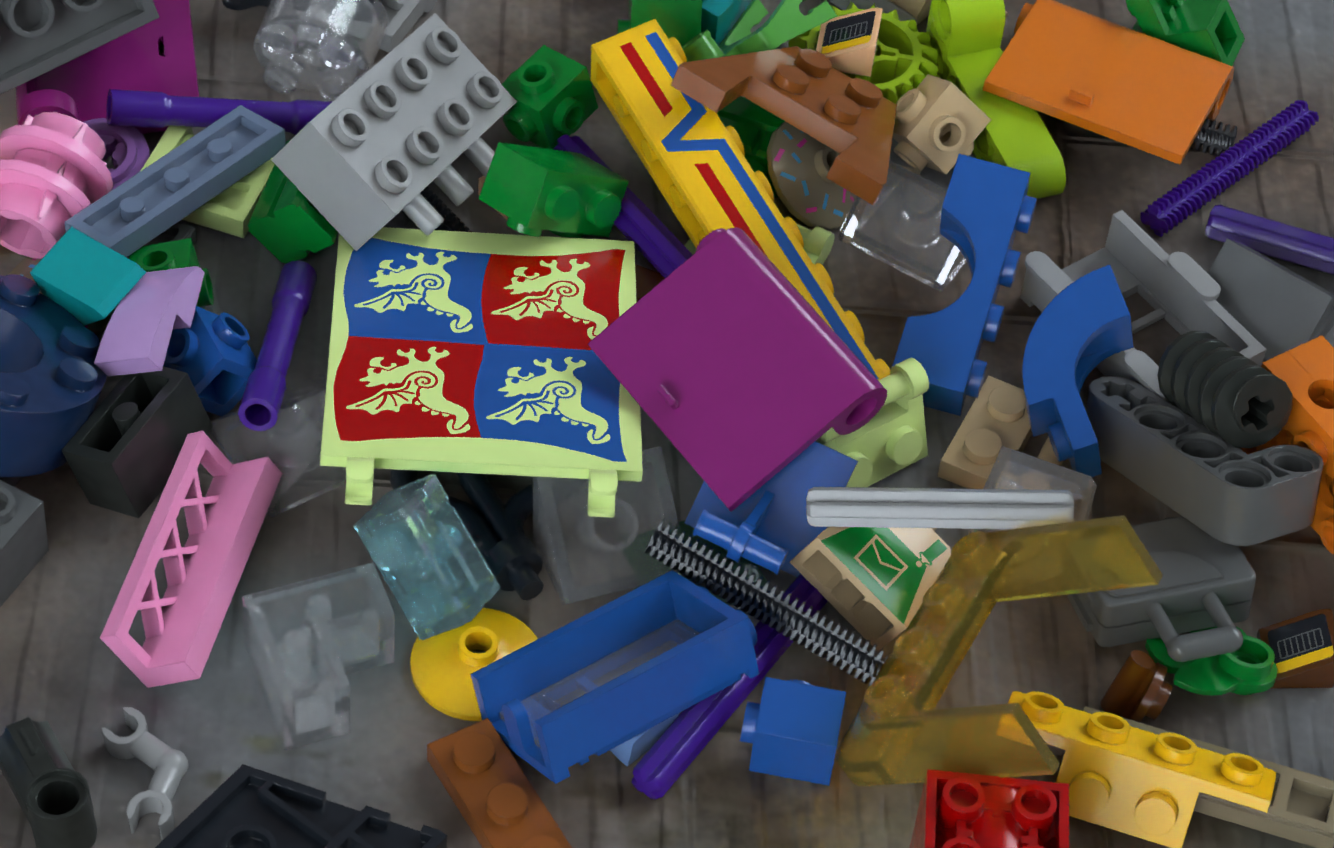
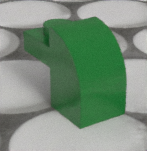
M1126 0L1130 14L1137 19L1132 28L1133 30L1232 66L1245 40L1228 0Z

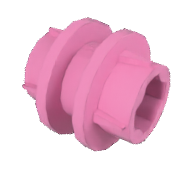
M42 112L34 117L28 115L23 125H15L2 131L0 135V244L3 247L23 256L42 259L66 233L65 221L112 190L111 172L106 167L107 163L102 161L106 153L105 144L88 124L61 113Z

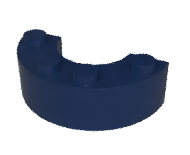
M17 274L0 275V477L32 476L54 470L65 464L67 460L62 449L93 413L106 381V374L94 364L100 343L97 335L86 329L79 320L59 304L41 294L39 286L34 281Z

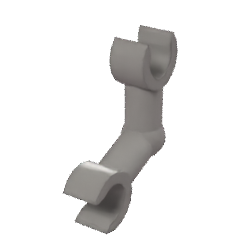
M123 707L126 725L135 732L130 736L119 737L112 731L102 728L106 750L111 756L118 759L136 757L155 770L147 790L136 794L127 805L126 812L129 828L132 834L138 827L142 816L151 812L159 813L161 816L158 827L160 838L163 841L174 830L175 819L171 803L181 779L188 770V759L183 752L171 748L149 733L145 716L139 710L132 707Z

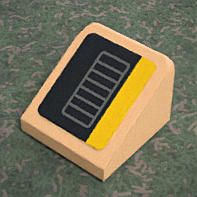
M870 8L835 17L821 24L816 51L825 55L831 61L832 67L840 72L871 77L883 8Z

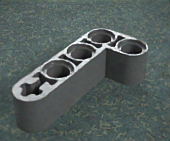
M1108 376L1098 378L1089 385L1086 412L1098 440L1100 460L1213 538L1235 546H1249L1302 530L1312 525L1324 465L1322 457L1316 452L1297 445H1278L1246 454L1131 379Z

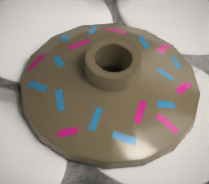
M784 121L771 134L767 148L768 173L777 196L793 216L809 227L815 228L819 226L826 230H832L846 225L856 214L860 198L826 178L835 158L840 153Z

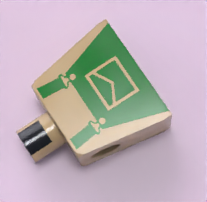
M828 527L802 549L790 563L817 588L821 595L866 640H870L872 646L877 644L876 650L879 651L907 629L914 621L951 559L952 553L947 543L935 532L937 528Z

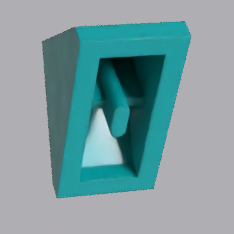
M70 227L30 273L43 295L59 304L85 326L105 319L143 277L146 271L136 262L79 230Z

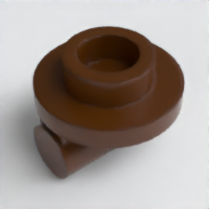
M1133 650L1101 699L1100 705L1105 712L1137 722H1141L1144 716L1154 721L1164 708L1173 688V685L1164 681L1168 668L1159 662L1155 663L1147 653Z

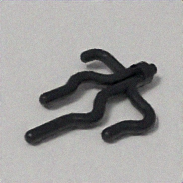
M391 469L390 483L396 498L409 511L428 519L451 523L465 536L464 539L427 555L414 556L407 551L397 536L384 535L379 539L376 549L386 567L395 576L413 582H426L481 560L499 589L503 591L516 590L522 600H531L542 592L544 584L538 577V574L542 570L543 561L524 533V522L537 509L556 502L575 491L583 479L547 477L526 486L512 495L507 503L504 504L484 474L457 473L461 486L475 506L474 508L471 504L452 496L435 494L424 490L417 482V471Z

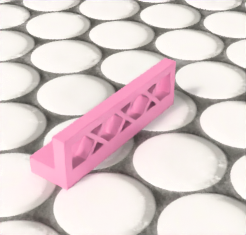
M204 431L187 434L100 636V639L147 688L200 679L283 474L269 457L232 464ZM200 463L213 476L205 497H202L197 471ZM181 508H184L189 533L184 547H181L176 522ZM163 558L168 587L163 598L159 599L154 570L159 559ZM138 610H141L146 637L142 647L128 633Z

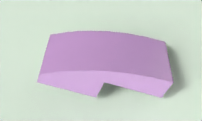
M199 266L146 272L117 305L100 342L94 364L107 376L162 371L172 330L191 328L205 272Z

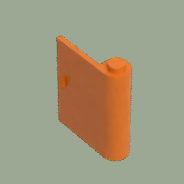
M1036 0L1034 5L1027 2L1024 4L1015 25L1014 36L984 81L983 91L1181 165L1206 118L1215 120L1230 88L1235 67L1055 0Z

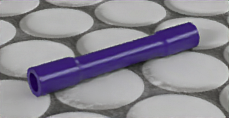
M109 89L106 103V119L109 126L147 128L185 126L206 128L242 105L284 128L285 132L296 135L333 101L294 100L291 102L172 96L155 91Z
M303 261L288 262L281 269L272 298L273 309L255 369L248 378L239 407L238 415L240 421L247 428L254 431L269 430L276 424L286 391V375L303 317L309 310L317 282L316 271L311 265Z

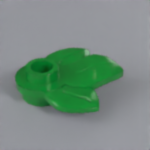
M1210 627V628H1205V629L1190 631L1189 633L1198 632V631H1204V630H1209V629H1214V628H1217V627ZM1240 628L1238 629L1242 632L1244 641L1239 650L1186 662L1174 661L1168 655L1167 648L1162 639L1147 638L1145 648L1154 662L1163 664L1168 668V673L1175 674L1173 684L1194 694L1223 695L1232 692L1239 695H1252L1254 693H1261L1269 690L1274 685L1278 673L1274 662L1275 654L1272 648L1257 638L1247 636Z

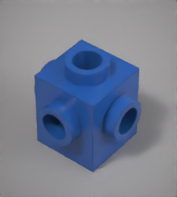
M196 306L191 328L172 330L163 367L188 373L205 411L225 417L242 399L248 378L255 369L257 359L247 343L250 339L249 333L241 322L228 313L222 312L220 315Z

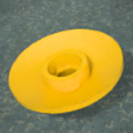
M481 607L454 610L430 622L416 638L410 657L411 677L422 698L436 710L460 720L482 721L470 674L538 640V638L526 624L508 613ZM471 650H483L486 652L473 653L471 652Z

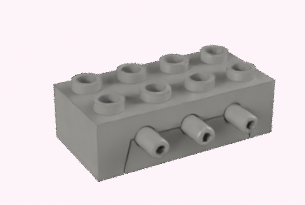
M434 13L314 117L271 160L355 251L360 249L401 210L405 212L425 235H430L443 223L444 218L420 192L433 181L456 206H460L474 193V189L455 170L451 163L463 153L486 177L495 152L480 136L517 101L464 45L458 35Z

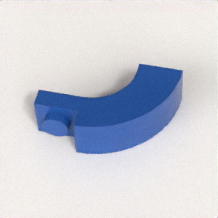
M1110 264L1080 277L1054 297L1035 322L1023 357L1022 378L1032 435L1035 437L1048 432L1058 462L1069 459L1077 481L1102 474L1098 440L1080 397L1082 385L1089 373L1100 362L1116 353L1134 348L1131 315Z

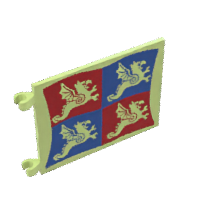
M383 227L360 249L355 251L339 234L320 466L346 467L345 504L372 505L375 468L588 479V516L615 517V494L617 493L618 481L642 482L640 405L594 353L588 343L637 302L634 241L550 236L534 237L529 235L434 230L430 235H425L420 229Z

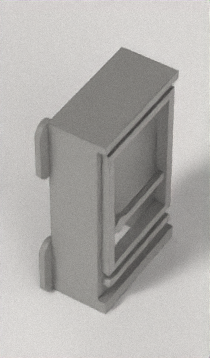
M1123 210L1113 214L1104 248L1063 269H1060L1043 252L1033 251L1026 256V273L1020 298L1029 307L1035 305L1043 312L1054 297L1080 277L1110 264L1124 299L1138 293L1155 309L1151 313L1131 322L1132 334L1164 318L1180 335L1190 331H1206L1259 366L1262 365L1267 349L1216 301L1220 295V285L1188 254L1174 252L1169 255ZM1135 347L1116 353L1096 366L1105 377L1131 379L1167 401L1159 388L1157 377L1159 366L1146 353L1137 350Z

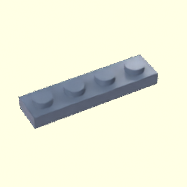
M240 105L65 221V230L67 232L70 227H73L127 257L273 158L286 145L285 129Z

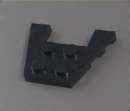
M243 764L155 848H447V835L438 829L423 825L421 831L391 822L390 813L369 806H365L361 811L328 801L326 800L325 791Z

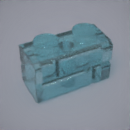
M431 474L384 494L371 507L372 510L366 512L353 525L368 550L371 559L376 564L402 608L405 617L410 622L419 639L422 640L472 621L484 607L483 604L489 602L501 588L455 507L449 504V497L436 474Z

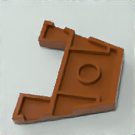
M797 46L683 62L679 65L670 86L716 113L740 96L747 98L840 153L835 158L826 178L871 205L877 203L887 182L897 104L883 97L882 91L876 85L864 79H852L833 68L831 61L825 55L812 49H801Z

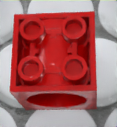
M927 769L910 848H1069V784Z

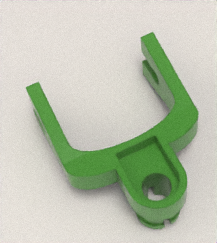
M752 0L719 46L710 36L711 33L707 29L692 38L682 48L687 62L773 50L782 43L837 17V14L826 0L815 8L808 10L807 15H803L799 11V4L805 0H782L769 19L759 29L751 33V28L758 25L769 13L760 0Z

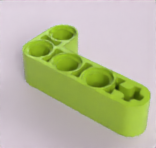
M931 0L926 33L930 34L932 48L938 50L939 66L937 74H939V78L952 82L991 119L974 140L973 156L977 159L1029 172L1030 179L1027 196L1040 199L1063 193L1066 185L1064 161L1038 112L983 91L984 81L1003 53L1001 42L1006 18L1004 0Z

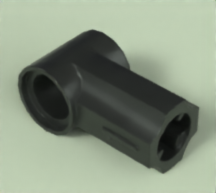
M27 717L6 726L4 733L0 737V769L32 827L36 848H91L96 842L98 831L88 782L81 773L73 769L48 721L37 722Z

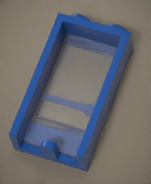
M671 570L470 675L482 720L488 718L511 751L557 784L570 777L568 767L576 763L583 765L589 762V756L593 754L597 756L604 754L741 680V674L743 673L750 678L759 675L754 646L757 644V634L751 620L743 611L733 609L711 595L705 587L697 586L674 570Z

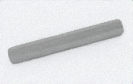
M813 487L808 490L806 514L808 524L815 527L1068 530L1072 528L1074 522V498L1072 492L1068 490Z

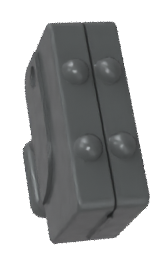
M1183 516L1167 517L1159 521L1116 529L1107 528L1100 532L1072 537L1068 544L1063 590L1085 630L1092 633L1095 641L1101 647H1113L1144 641L1147 638L1161 637L1167 648L1168 655L1176 662H1186L1232 653L1240 649L1244 641L1243 635L1234 623L1245 621L1249 618L1256 573L1239 546L1223 543L1213 538ZM1210 627H1217V628H1214V629H1209V630H1204V631H1198V632H1193V633L1178 635V634H1180V633H1185V632H1190V631H1195V630H1200V629H1205V628H1210Z

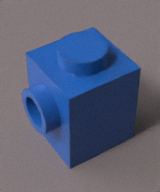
M765 677L761 703L747 701L740 742L753 744L749 771L829 786L846 692L813 686L802 680H780Z

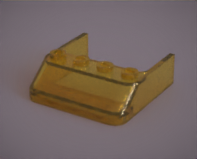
M1121 515L987 533L977 531L961 538L953 546L951 556L935 583L924 594L923 602L906 631L895 642L894 650L877 679L866 690L861 706L837 747L835 759L849 780L857 786L924 783L927 769L990 775L1000 778L1055 774L1060 763L1019 703L936 710L934 708L997 602L1158 585L1163 574L1126 517Z

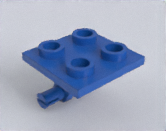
M815 441L732 512L704 481L684 524L694 528V536L697 535L728 550L726 557L737 563L740 562L741 558H744L774 572L776 575H778L781 569L798 577L800 572L790 561L821 532L827 529V527H815L808 524L806 514L808 490L813 487H846L858 461Z

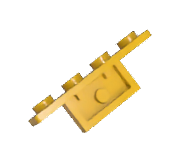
M1013 691L1001 720L999 730L1065 750L1056 782L1069 784V816L1169 848H1182L1199 792L1265 813L1268 812L1271 803L1276 772L1265 768L1262 763L1253 757L1240 753L1223 755L1197 747L1191 739L1176 733L1164 732L1158 735L1130 726L1125 719L1112 713L1095 712L1090 714L1065 706L1061 700L1044 692L1032 691L1023 693Z

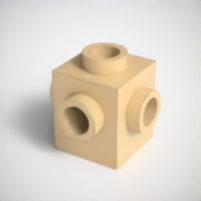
M928 74L916 89L906 92L896 103L897 109L893 138L898 144L893 150L904 162L919 172L926 166L947 175L955 167L959 154L970 156L974 149V140L991 119L952 82Z

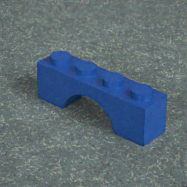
M962 154L958 155L942 206L939 233L952 242L963 254L970 268L972 279L965 292L950 306L935 313L907 317L892 365L894 366L911 357L921 363L929 380V389L923 394L925 407L961 416L966 396L975 398L979 396L988 362L979 360L978 356L983 340L995 343L1004 312V306L995 304L1000 285L1012 287L1021 252L1011 250L1017 231L1028 234L1037 203V198L1027 196L1030 179L1029 172Z

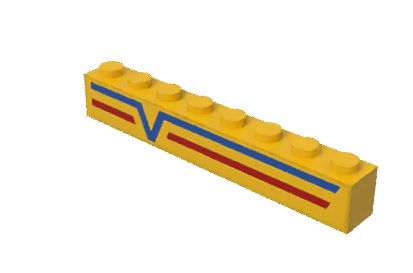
M653 19L592 44L591 82L696 249L701 240L716 229H742L877 380L890 375L891 370L886 362L881 358L875 360L865 345L864 332L855 314L850 310L844 312L834 297L833 284L824 266L820 263L813 264L805 252L803 238L795 221L790 216L784 218L776 207L773 191L766 176L760 170L754 172L747 162L743 143L734 127L731 125L725 127L716 112L670 86L679 65L687 62L679 41L675 37L668 39L657 20Z

